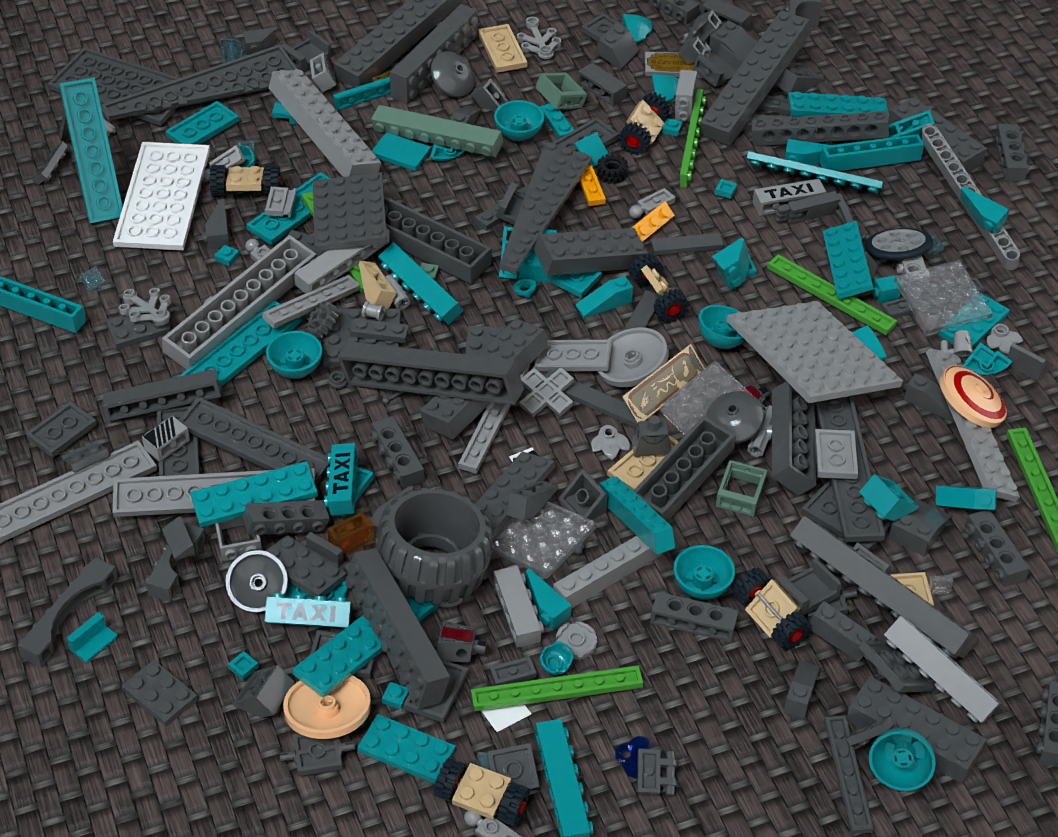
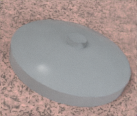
M638 327L618 332L607 339L612 341L608 371L597 372L600 378L609 385L616 387L636 386L667 362L669 349L666 340L659 332L650 328Z

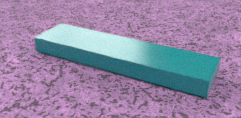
M390 77L334 94L335 110L338 111L390 94Z

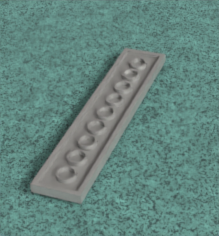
M932 348L926 352L939 385L941 374L949 366H962L961 359L955 354L952 355ZM946 399L982 487L997 488L998 498L1016 502L1020 498L1017 487L1012 480L1010 471L1005 464L1004 457L998 448V443L994 439L991 428L982 427L969 421L958 413Z
M138 440L110 453V456L75 472L70 471L0 503V543L112 492L114 479L144 477L157 471V465Z
M309 468L315 484L314 468ZM272 470L114 479L113 517L193 513L195 509L190 492ZM316 497L306 499L303 501H314L316 500Z

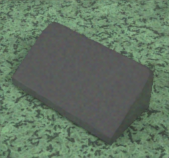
M181 516L162 529L175 560L195 554L193 543Z

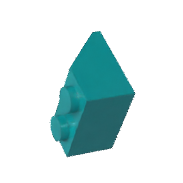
M740 238L712 256L718 276L729 290L745 282L750 264L745 241L743 238Z
M876 474L859 491L864 497L863 501L870 507H874L877 510L875 513L883 520L896 521L919 508L894 481Z

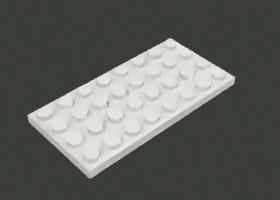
M142 142L114 235V247L184 250L210 153L209 145Z

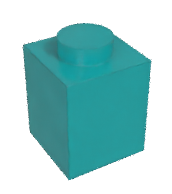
M895 275L874 280V290H871V293L879 304L900 298L902 287Z

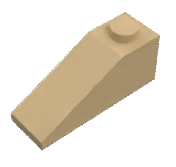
M359 261L366 300L370 304L384 305L385 309H389L396 295L395 290L376 263Z

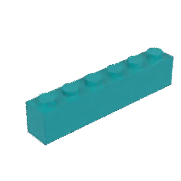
M919 134L823 146L820 164L825 169L844 171L919 161L922 158L924 143Z
M394 242L378 256L382 261L380 265L387 272L391 270V275L398 282L401 280L403 282L401 285L408 292L412 290L414 292L412 296L418 302L422 300L424 302L423 306L429 312H435L433 316L440 323L444 321L449 326L464 311L454 298Z
M0 276V306L77 333L85 324L86 318L82 305Z
M610 477L600 482V487L608 494L607 508L653 552L658 555L675 548L673 527L621 479Z
M561 719L538 722L535 726V736L560 837H590L591 834H594L592 821L587 820L586 815L589 814L586 801H582L581 796L584 795L581 782L578 783L576 778L579 776L577 764L572 762V758H574L572 745L567 743V740H569L568 729L563 727Z

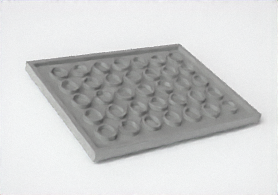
M818 301L738 312L727 316L726 321L808 403L897 388L902 385L903 380Z

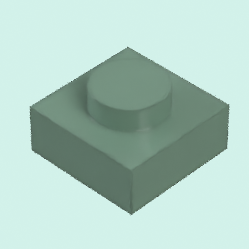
M421 263L420 267L435 281L439 272V265Z

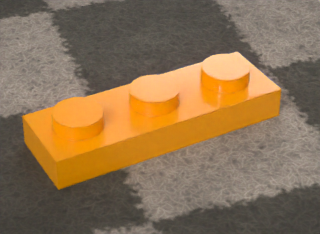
M591 165L579 180L588 206L605 204L606 198Z
M664 201L631 228H635L643 242L675 215L666 201Z

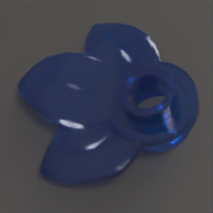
M635 737L629 743L619 745L615 751L616 760L624 765L626 774L634 779H637L638 749L648 748L650 739L647 737ZM624 752L630 753V756L628 758H624L622 754Z

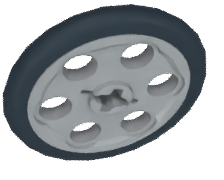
M894 228L883 230L870 236L866 241L865 248L874 257L901 260L926 253L931 248L933 240L928 233L922 230Z

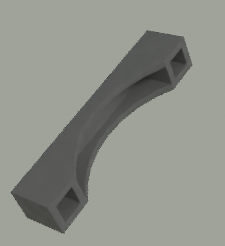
M96 557L88 563L81 574L73 579L66 591L59 595L58 600L46 610L44 616L34 623L29 633L20 639L17 646L21 658L42 668L55 653L54 643L56 634L64 619L85 601L106 594L118 580L115 566Z

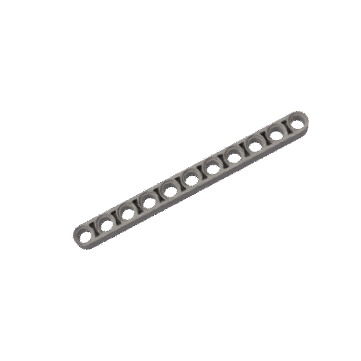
M933 124L925 125L922 128L924 147L1003 267L1007 270L1017 269L1020 251L1003 226L995 234L979 225L960 199L961 188L964 186L980 195L982 194L938 128Z

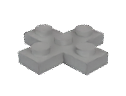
M561 367L549 378L544 377L535 368L521 378L522 384L531 393L519 403L532 417L546 406L561 417L574 405L573 401L563 393L574 383V378Z

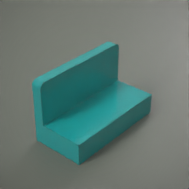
M97 612L69 635L67 642L69 650L85 663H88L118 637L115 632L106 626L104 616Z

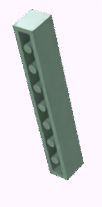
M382 105L378 106L371 118L374 131L387 132L408 139L452 147L485 156L496 157L503 144L502 133L499 130Z

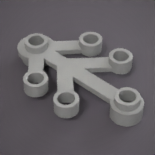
M528 17L526 19V27L532 31L535 38L525 33L517 34V42L522 43V52L532 51L538 53V56L544 60L552 58L554 55L553 49L561 46V39L556 37L557 30L555 28H548L547 33L542 37L538 30V18ZM552 38V42L549 45H545Z
M152 288L149 290L150 300L147 303L139 298L137 292L133 289H127L123 294L125 304H121L118 307L121 315L129 314L131 322L152 320L156 325L162 326L169 322L170 313L167 311V308L171 304L170 295H161L159 288ZM158 298L161 304L159 310L155 308ZM136 304L139 307H130L129 305Z

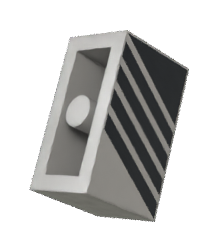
M324 52L312 58L310 66L313 81L322 92L332 89L336 85L333 64Z
M171 416L142 436L144 449L159 462L190 441L188 428L174 416Z

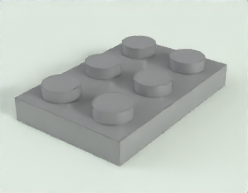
M815 429L817 477L857 479L858 465L855 431Z

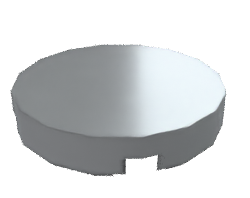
M583 622L566 623L559 628L556 634V641L565 643L572 649L573 660L589 657L597 647L595 630Z

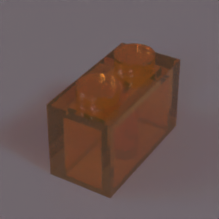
M360 512L327 528L328 542L342 549L344 555L373 540V524L363 512Z

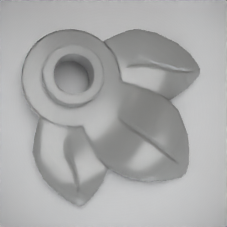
M997 324L992 328L991 335L987 337L986 342L990 349L999 348L1001 352L1009 354L1011 344L1022 343L1023 339L1017 332L1009 331L1006 325Z
M605 425L600 428L598 435L593 438L591 448L593 452L602 450L605 456L613 461L618 455L619 450L629 451L630 444L628 439L624 435L619 434L615 427ZM605 432H610L612 435H606Z

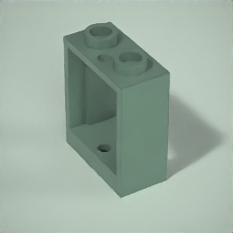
M542 73L535 87L555 109L582 108L587 93L567 73Z
M729 460L717 493L716 507L754 517L766 483L768 470ZM731 477L758 484L755 496L750 497L728 491L727 488Z

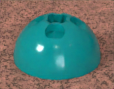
M514 100L500 105L495 111L494 120L497 129L506 138L513 141H526L540 131L544 122V113L539 106L532 102Z
M724 305L704 307L699 313L698 327L705 341L719 349H732L744 343L746 340L726 321L729 314H736L740 311Z
M289 331L277 335L269 342L266 348V356L269 365L277 374L289 379H299L308 376L317 368L322 357V345L312 334L303 331Z
M708 545L689 547L683 550L674 562V577L678 586L688 596L699 600H710L721 596L731 586L735 576V567L731 558L722 550Z
M894 728L882 733L874 741L869 752V764L875 777L884 785L895 790L912 791L921 788L930 781L935 771L936 759L931 744L923 735L912 729Z

